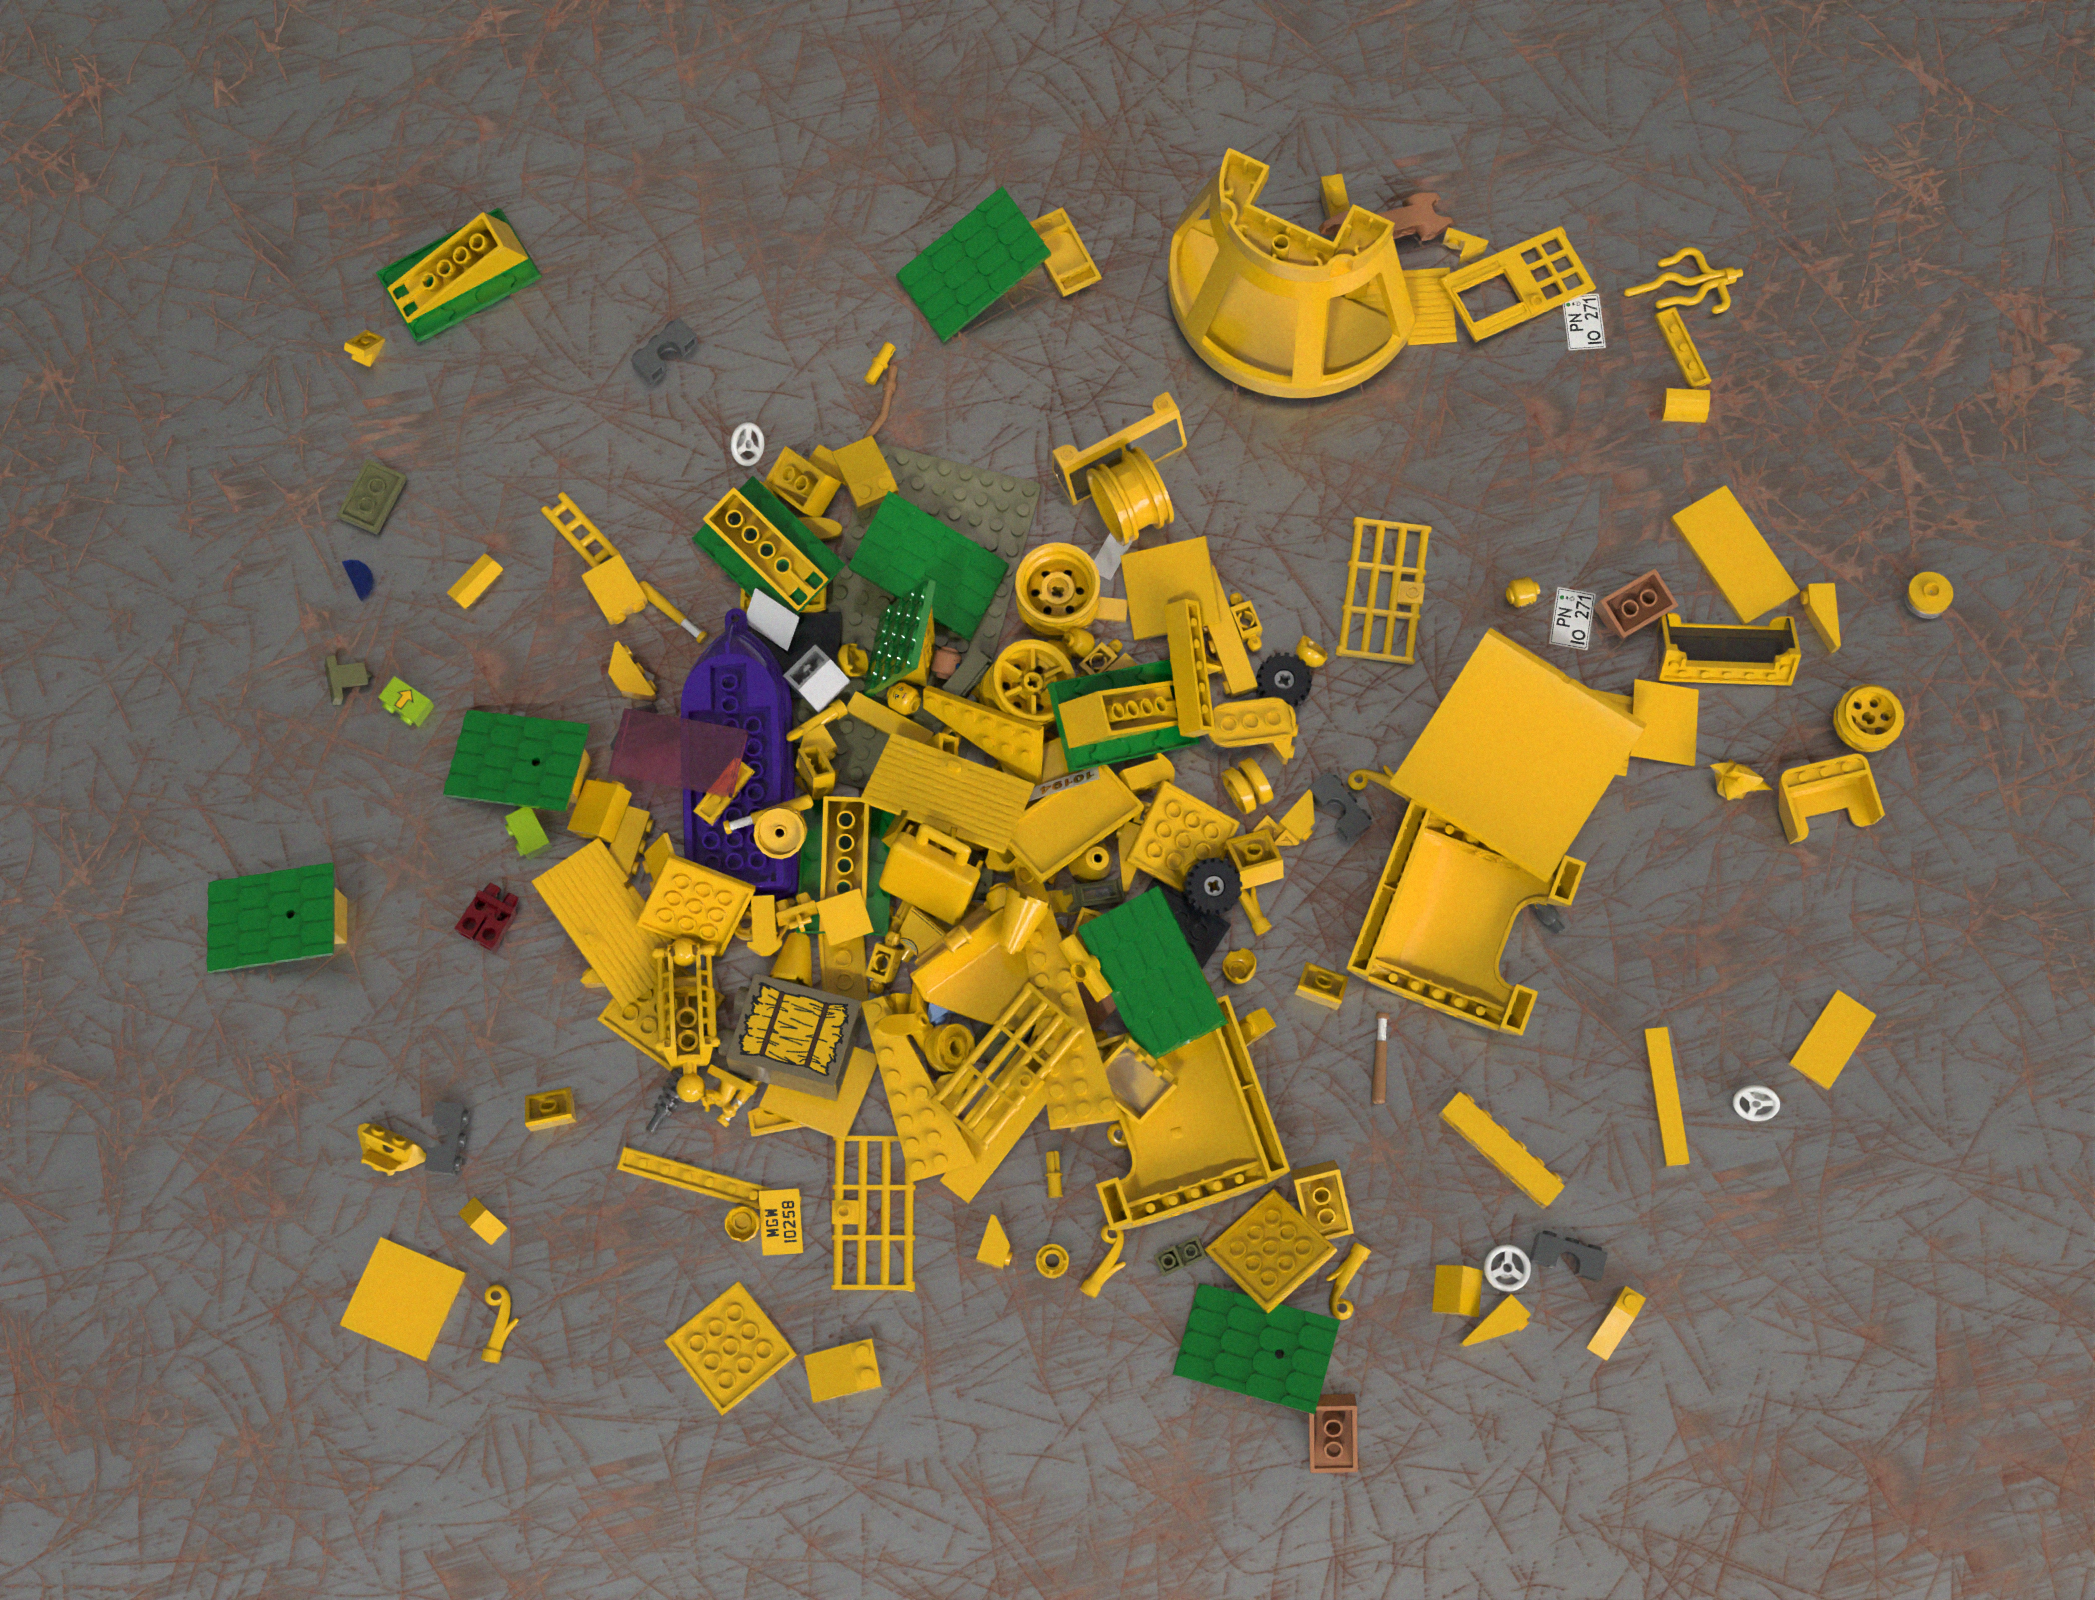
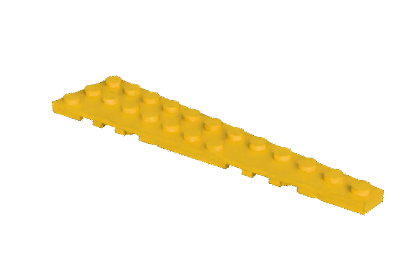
M1024 866L1021 868L1015 867L1017 889L1032 895L1038 900L1041 899L1050 903L1043 882L1039 884ZM1051 906L1025 944L1030 982L1033 983L1038 991L1086 1031L1077 1037L1054 1065V1070L1052 1072L1049 1071L1043 1079L1045 1082L1044 1089L1050 1130L1121 1120L1076 981L1070 972V963L1058 946L1062 938ZM1032 993L1033 1007L1035 1009L1041 1002V999ZM1050 1006L1036 1021L1037 1037L1040 1036L1058 1014ZM1064 1020L1039 1050L1040 1057L1044 1061L1050 1057L1073 1029L1069 1022Z

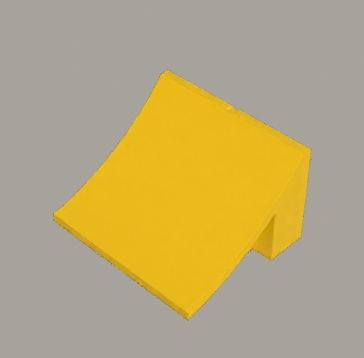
M1490 627L1389 784L1547 883L1647 724Z

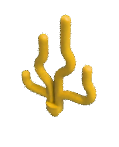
M1684 247L1679 249L1673 256L1660 259L1657 262L1658 266H1670L1678 263L1683 257L1691 255L1695 257L1700 270L1704 274L1684 277L1679 273L1665 272L1652 282L1626 288L1624 295L1629 297L1652 291L1670 280L1685 286L1703 283L1695 296H1672L1656 301L1655 306L1660 309L1675 304L1695 305L1701 302L1708 290L1717 287L1722 303L1713 306L1711 311L1714 314H1718L1730 307L1731 299L1726 285L1736 283L1737 278L1743 276L1742 268L1734 269L1733 266L1720 270L1712 269L1708 266L1704 255L1699 249Z

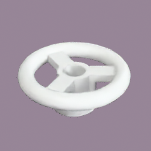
M742 423L734 430L731 437L732 455L743 466H751L758 462L764 451L763 433L754 423ZM752 430L757 436L758 447L754 445L751 439ZM745 451H751L755 454L748 460L740 456Z
M1749 1085L1735 1093L1733 1107L1741 1117L1747 1120L1765 1121L1777 1114L1780 1108V1100L1774 1091L1765 1086ZM1742 1096L1749 1101L1750 1108L1748 1112L1740 1106ZM1763 1106H1773L1767 1113L1755 1114Z
M1504 1244L1495 1247L1488 1253L1484 1263V1271L1491 1285L1501 1291L1511 1292L1520 1289L1527 1283L1531 1273L1529 1258L1523 1250L1514 1245ZM1504 1252V1259L1497 1263L1495 1270L1491 1271L1494 1257ZM1512 1252L1521 1258L1524 1265L1523 1274L1515 1269V1265L1512 1262ZM1504 1264L1510 1266V1272L1504 1271ZM1499 1276L1507 1279L1513 1276L1519 1281L1508 1285L1500 1283L1495 1278Z

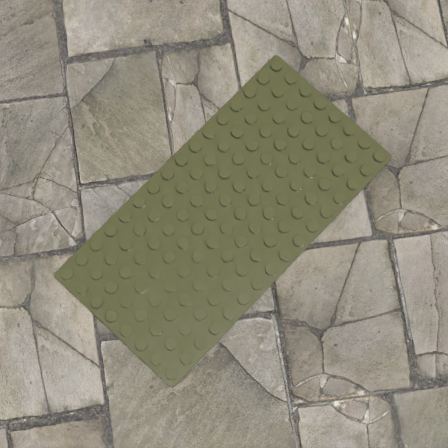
M876 442L899 489V497L917 506L923 512L943 522L949 528L974 541L980 547L1009 564V568L971 642L933 620L935 650L941 649V646L958 650V654L962 656V664L973 649L976 648L979 651L984 650L992 657L993 663L1013 592L1016 573L1021 563L1039 499L1041 484ZM882 502L860 512L854 507L839 558L846 566L833 578L826 601V610H824V612H841L840 648L844 644H858L856 648L866 651L869 662L872 648L875 644L874 639L880 613L888 605H893L897 598L848 569V566ZM930 668L927 686L942 690L941 688L948 680L936 677L937 672L932 671ZM867 673L857 677L846 676L850 683L838 694V699L846 707L856 691L863 694ZM896 681L870 697V699L891 709L888 706L887 692L890 687L901 682ZM905 683L919 691L921 704L918 710L909 715H903L893 709L891 710L934 732V736L939 732L942 733L947 724L923 708V689L926 687ZM797 699L792 716L793 729L818 714L804 699ZM847 714L839 720L835 719L824 725L838 749V752L835 753L836 756L829 762L833 770L839 769L837 783L865 790L890 736ZM962 735L961 742L958 745V757L966 759L971 741ZM803 736L793 741V751L796 760H794L795 772H798L796 762Z

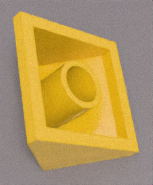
M1306 961L1294 995L1338 1010L1343 1000L1349 977Z
M571 1087L525 1096V1125L530 1131L577 1122Z
M1436 1265L1432 1312L1479 1318L1483 1270L1463 1265Z

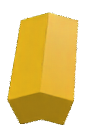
M484 553L446 593L465 610L504 569Z

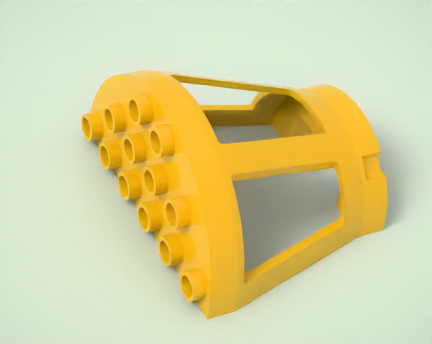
M1228 147L1221 168L1181 213L1170 243L1167 280L1169 299L1174 317L1184 337L1199 357L1219 374L1242 387L1271 396L1285 398L1325 396L1354 387L1369 379L1383 369L1399 353L1412 334L1416 322L1392 236L1395 223L1353 204L1333 242L1255 207L1254 204L1268 180L1270 166ZM1208 208L1214 238L1191 228ZM1376 276L1387 317L1341 297V295L1363 286Z

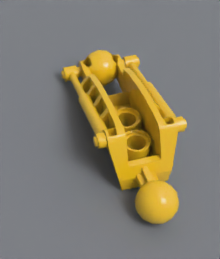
M683 937L674 941L673 944H667V949L663 947L652 950V957H654V960L657 959L658 1040L655 1042V1049L664 1052L671 1067H683V1076L677 1082L676 1091L680 1099L692 1103L701 1099L706 1090L705 1081L701 1076L697 1075V1066H707L713 1047H719L720 1038L717 1036L715 989L713 988L712 956H715L716 947H714V944L700 947V942L695 943L693 940ZM701 955L706 956V971L701 969ZM668 957L669 972L663 973V959ZM696 961V976L674 977L673 962L679 966H688ZM707 977V986H703L702 980ZM664 980L669 981V987L665 989ZM704 995H706V1002L703 1001ZM666 997L669 998L668 1004H666ZM689 997H697L698 1008L689 1007ZM675 998H684L685 1007L676 1009ZM705 1012H707V1018H704ZM667 1014L670 1015V1020H668V1021H667ZM685 1015L694 1017L693 1022L690 1024L682 1023L681 1019ZM667 1030L671 1032V1038L667 1037ZM685 1038H693L695 1040L694 1045L685 1047L682 1044Z

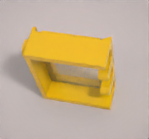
M1127 1034L1102 1060L1116 1105L1124 1111L1125 1116L1130 1121H1136L1139 1125L1178 1086L1179 1078Z

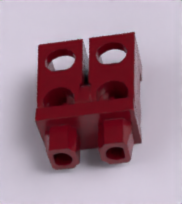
M490 882L483 891L478 890L475 895L476 897L472 900L454 929L459 935L474 943L477 942L478 945L496 954L505 933L518 915L516 908L520 899L508 892L503 902L496 899L501 892V888Z

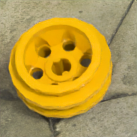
M1862 684L1851 688L1839 699L1833 711V724L1837 735L1847 746L1861 752H1875L1885 749L1899 736L1904 726V711L1900 701L1890 690L1875 684ZM1855 702L1860 704V709L1853 707ZM1870 703L1874 704V705L1877 706V707H1876V708L1871 707V706H1870ZM1881 714L1884 715L1886 721L1881 719ZM1875 729H1880L1882 734L1877 735Z

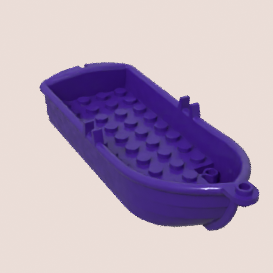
M733 608L725 615V632L717 637L699 656L687 676L682 691L681 759L684 859L755 885L756 889L753 896L774 895L776 903L793 896L798 889L797 852L791 857L783 859L771 858L762 853L756 845L754 824L734 829L731 834H726L723 822L745 818L751 815V813L795 798L794 778L796 773L794 771V760H796L793 751V741L786 740V734L793 730L791 695L788 683L783 677L784 671L778 660L758 637L748 631L746 613L739 608ZM735 617H739L737 622H733ZM735 757H737L753 769L755 773L712 826L693 810ZM780 828L776 830L778 831L777 835L782 837L784 831Z

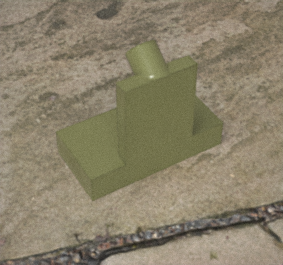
M335 655L326 656L324 667L332 706L341 705L343 700L342 688L368 685V680L371 679L372 675L366 671L364 662L337 665Z
M972 850L971 865L976 867L979 860H985V855L983 852L976 854V850ZM982 866L980 870L981 875L971 900L986 901V895L989 892V888L992 887L993 869L988 870L987 867Z

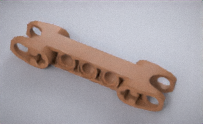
M1418 193L1403 201V208L1376 214L1395 223L1392 234L1393 239L1418 233L1421 240L1426 241L1446 232L1448 227L1451 228L1455 224L1451 217H1441L1434 212L1433 207L1441 200L1438 193ZM1349 211L1341 212L1324 221L1318 228L1320 233L1336 237Z

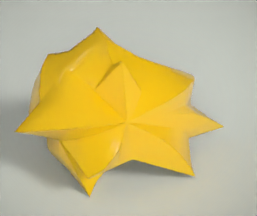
M1730 758L1728 763L1723 762L1709 765L1715 771L1717 793L1727 798V800L1743 799L1748 791L1773 790L1763 780L1764 778L1755 773L1750 767L1738 764Z

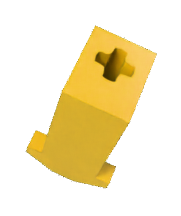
M1157 753L1153 761L1124 769L1117 777L1135 796L1157 789L1164 780L1173 784L1175 769L1171 761L1163 754Z
M774 895L752 896L753 942H747V948L759 956H770L782 946V940H777Z

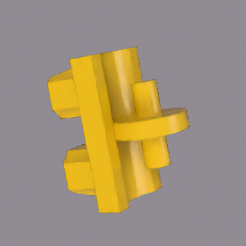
M807 892L796 896L798 906L790 908L787 900L775 903L777 912L775 916L779 927L788 924L790 930L799 927L801 933L805 932L804 925L812 922L810 916L818 914L815 900L812 901Z

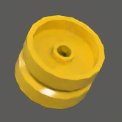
M1251 757L1241 760L1238 763V770L1234 767H1229L1221 772L1223 784L1230 798L1242 814L1247 815L1256 809V802L1264 805L1273 800V792L1261 768Z
M784 805L774 806L765 811L759 817L754 828V838L758 848L765 855L777 859L791 857L799 851L807 835L806 822L800 812ZM779 828L784 831L782 837L777 835L778 831L776 830Z

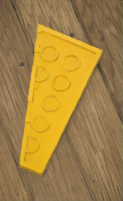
M929 685L923 689V708L1028 782L1035 784V786L1042 783L1043 726Z

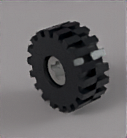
M1287 652L1284 653V656H1281L1280 653H1275L1273 658L1269 656L1266 662L1263 661L1258 669L1256 694L1259 693V699L1269 697L1280 698L1295 710L1298 705L1301 706L1310 693L1312 686L1311 670L1309 666L1306 668V662L1303 659L1299 661V656L1295 654L1293 657H1290V653ZM1280 677L1289 679L1288 686L1279 684Z
M1207 858L1192 865L1189 868V872H1186L1184 876L1186 879L1182 885L1185 888L1183 895L1187 897L1188 900L1186 902L1188 905H1192L1193 910L1199 911L1204 915H1218L1231 910L1232 906L1238 903L1237 899L1242 894L1240 887H1243L1242 882L1239 880V877H1241L1240 873L1235 871L1236 867L1234 865L1228 864L1229 861L1225 859L1220 860V858ZM1216 881V886L1219 888L1218 891L1213 890L1210 892V886L1207 885L1208 882Z

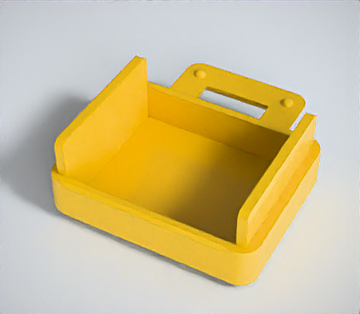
M926 824L919 826L916 837L911 835L914 826L909 825L905 832L898 834L891 845L879 880V886L884 891L951 925H958L968 910L984 861L979 860L976 867L967 863L971 849L966 844ZM929 839L956 852L955 857L928 844Z

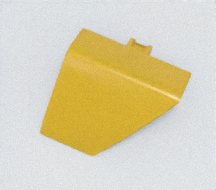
M1004 908L994 913L969 932L962 925L958 927L957 932L950 937L946 936L943 938L946 949L910 974L924 1001L963 1016L995 1025V1020L1001 1018L1024 990L1023 986L1028 981L1030 982L1025 946L1021 952L1015 951V954H1011L1002 950L1003 945L999 944ZM1032 995L1005 1026L1008 1030L1017 1031L1034 1010Z

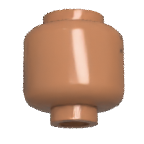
M941 646V649L934 651L931 670L937 672L936 677L948 680L961 665L962 656L958 654L956 649Z

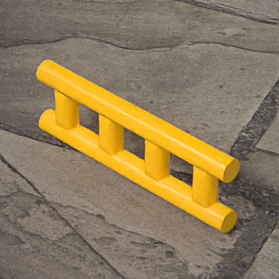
M561 492L557 496L561 503L552 510L547 505L541 509L544 516L592 568L600 565V562L609 555L612 557L618 554L621 555L565 492ZM568 508L575 518L565 525L558 516ZM582 524L590 533L579 541L572 531ZM596 539L603 546V549L593 556L586 547Z

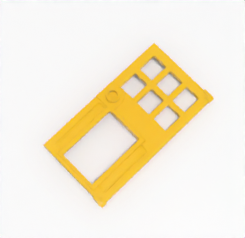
M1561 225L1438 279L1442 289L1447 292L1475 342L1545 313L1596 289ZM1556 239L1562 250L1548 256L1542 244ZM1535 248L1541 259L1526 265L1521 253ZM1566 256L1572 267L1558 273L1552 262ZM1545 265L1551 277L1536 282L1531 271ZM1504 273L1520 303L1474 323L1457 293ZM1576 273L1582 285L1567 290L1562 279ZM1555 283L1561 294L1547 300L1540 288Z

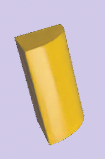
M1666 388L1662 395V421L1705 423L1709 412L1710 390Z

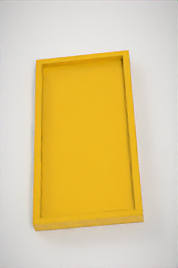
M1726 485L1671 516V522L1742 625H1747L1799 594L1800 590Z
M1107 765L1098 766L1099 779L1047 795L1023 812L1007 848L1039 884L1144 810V805Z

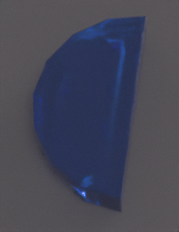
M359 560L342 561L359 599L363 601L370 595L373 587V573L366 564Z

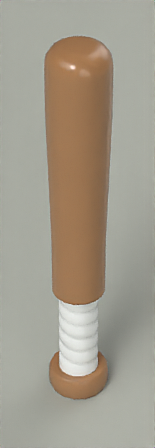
M1379 1012L1376 1013L1378 1037L1377 1041H1375L1371 1097L1374 1104H1384L1386 1101V1023L1390 1019L1389 1013Z

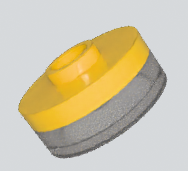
M1935 572L1917 574L1911 580L1904 593V600L1908 609L1916 616L1926 619L1942 615L1953 599V588L1950 582L1944 576Z

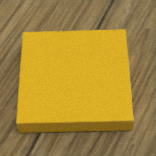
M860 888L816 902L830 946L874 932Z

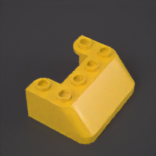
M1851 754L1791 768L1784 771L1779 778V814L1789 844L1803 841L1808 836L1809 828L1806 817L1847 808L1851 822L1856 826L1864 827L1877 823L1885 816L1869 763L1861 754Z

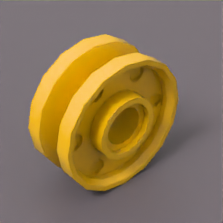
M957 1023L935 1026L926 1037L924 1047L926 1059L936 1071L956 1072L963 1064L962 1060L964 1058L967 1059L975 1049V1041L970 1030L964 1025Z

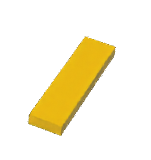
M1676 307L1656 313L1654 318L1689 389H1697L1710 384L1712 380Z
M857 691L846 707L848 714L889 736L891 733H895L925 744L927 740L934 736V732Z

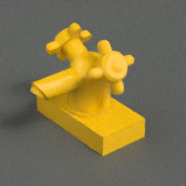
M711 1064L707 1073L719 1078L721 1082L716 1091L706 1089L701 1101L706 1112H710V1106L713 1104L722 1107L723 1114L719 1117L721 1120H724L725 1118L735 1116L736 1110L739 1108L738 1104L734 1106L730 1104L737 1089L753 1095L757 1087Z

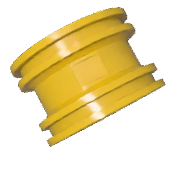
M1138 446L1131 449V452L1126 451L1122 453V462L1111 468L1101 463L1096 466V470L1091 468L1086 471L1089 490L1099 514L1111 535L1121 546L1127 545L1129 540L1132 542L1139 538L1138 530L1150 524L1156 529H1160L1164 526V523L1170 524L1174 521V512L1165 485L1148 455Z
M1059 542L1044 544L1027 554L1019 565L1015 580L1016 605L1022 622L1030 631L1049 640H1062L1065 633L1074 627L1083 630L1089 628L1097 614L1100 599V576L1093 559L1079 547ZM1067 570L1071 571L1072 575L1069 577L1064 572ZM1043 572H1049L1050 574L1048 576H1046L1045 578L1042 577ZM1082 588L1084 594L1078 595L1076 590ZM1033 590L1040 592L1037 597L1031 595ZM1054 593H1057L1058 595L1062 594V597L1059 598L1057 595L1054 596ZM1047 607H1050L1052 609V612L1049 615H1046L1043 612V610ZM1066 607L1073 608L1074 612L1068 614L1065 610Z
M1035 639L1021 640L1005 648L984 674L979 686V703L1044 727V733L1056 721L1048 688H1046L1047 684L1075 678V672L1066 656L1055 646ZM1014 665H1018L1020 670L1015 668ZM1003 683L1009 685L1008 690L1003 688ZM1037 704L1042 706V711L1036 710Z

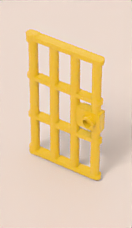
M1354 517L1350 561L1347 562L1349 571L1345 601L1341 607V611H1343L1341 631L1335 655L1413 665L1415 664V658L1413 657L1417 625L1421 619L1419 609L1423 604L1425 588L1423 578L1427 572L1425 570L1428 538L1429 533L1432 532V527ZM1363 525L1377 527L1372 563L1359 562ZM1385 528L1398 530L1394 566L1381 564ZM1407 531L1420 532L1416 568L1403 567ZM1358 568L1371 570L1366 607L1353 606ZM1380 571L1393 573L1388 610L1375 609ZM1401 575H1415L1414 582L1401 581ZM1398 604L1411 606L1410 613L1397 611ZM1352 613L1365 614L1360 651L1347 650ZM1374 615L1387 617L1382 654L1369 652ZM1396 618L1409 620L1404 657L1391 655Z
M1029 981L1023 986L1024 990L1001 1018L995 1020V1025L967 1059L964 1058L962 1060L963 1064L939 1093L934 1094L930 1099L932 1105L942 1110L985 1150L989 1149V1144L1016 1111L1019 1112L1022 1109L1021 1105L1025 1100H1031L1044 1085V1077L1049 1071L1052 1072L1054 1070L1053 1067L1077 1037L1086 1031L1038 991L1033 983ZM1032 993L1036 994L1041 999V1002L1013 1034L1005 1026ZM1050 1006L1058 1014L1029 1048L1021 1039ZM1066 1020L1073 1026V1029L1050 1057L1044 1061L1037 1053L1063 1021ZM1003 1031L1010 1039L981 1073L973 1065L999 1033ZM1018 1044L1026 1053L1002 1082L996 1086L989 1078ZM1033 1058L1042 1065L1036 1073L1027 1067ZM971 1070L978 1078L950 1111L942 1102L966 1073ZM986 1083L994 1091L965 1125L957 1117ZM1011 1085L1020 1092L1014 1100L1005 1094ZM1002 1097L1010 1105L981 1139L973 1130Z
M847 1136L845 1142H858V1185H844V1141L833 1137V1141H835V1185H832V1190H834V1200H832L834 1235H831V1240H834L833 1285H831V1290L915 1291V1282L913 1281V1241H916V1236L913 1235L916 1185L910 1180L906 1162L904 1185H891V1142H900L899 1137ZM868 1142H882L881 1185H867ZM844 1190H858V1201L844 1200ZM867 1190H881V1235H867ZM890 1191H904V1235H890ZM843 1225H857V1235H843ZM843 1241H857V1285H842ZM866 1241H881L880 1285H866ZM890 1241H904V1285H889Z

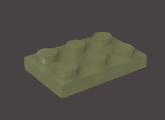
M366 459L342 503L337 517L378 535L408 479L407 476Z

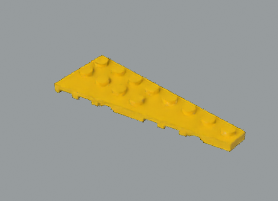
M881 996L861 1002L911 1182L978 1163L977 1158L974 1157L968 1142L962 1136L956 1123L942 1110L931 1104L930 1099L934 1094H938L939 1091L922 1065L920 1057L909 1042L908 1036L885 1037L874 1030L875 1022L895 1014L886 997Z

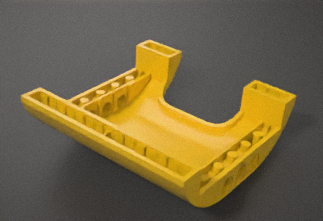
M1411 798L1346 969L1382 989L1448 1015L1499 1032L1522 1036L1538 991L1516 984L1514 987L1506 983L1499 971L1500 957L1514 920L1521 909L1534 903L1571 906L1586 862L1564 855L1546 883Z
M1228 995L1217 998L1229 1022L1228 1024L1156 1059L1179 1078L1177 1088L1139 1125L1136 1121H1130L1125 1116L1124 1111L1117 1106L1121 1118L1118 1121L1131 1156L1132 1167L1130 1173L1122 1180L1116 1177L1096 1184L1110 1230L1130 1229L1175 1217L1251 1191L1290 1172ZM1130 1032L1097 1042L1101 1060L1107 1056L1126 1034L1132 1038ZM1125 1048L1105 1068L1107 1077L1142 1107L1166 1084L1162 1079L1156 1077L1142 1062L1137 1061L1134 1055ZM1181 1126L1183 1138H1172L1170 1129Z

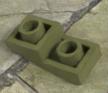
M1195 1236L1154 1255L1163 1277L1208 1257L1199 1236Z

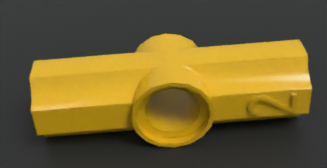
M1074 934L1058 944L1071 964L1070 972L1072 977L1076 981L1084 983L1097 1003L1113 992L1100 973L1101 966L1096 956L1087 954Z

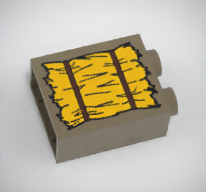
M754 974L750 988L740 986L735 997L733 1012L740 1014L735 1030L726 1028L719 1045V1055L726 1056L730 1073L837 1101L864 1019L861 1001Z

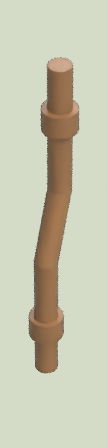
M896 366L889 367L887 381H884L882 389L884 394L880 413L863 435V439L871 435L874 436L888 417L892 394L895 393L897 386L895 380L898 367Z

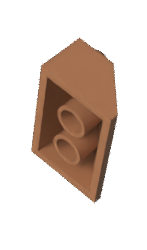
M1655 568L1601 599L1593 607L1605 626L1623 639L1679 605Z

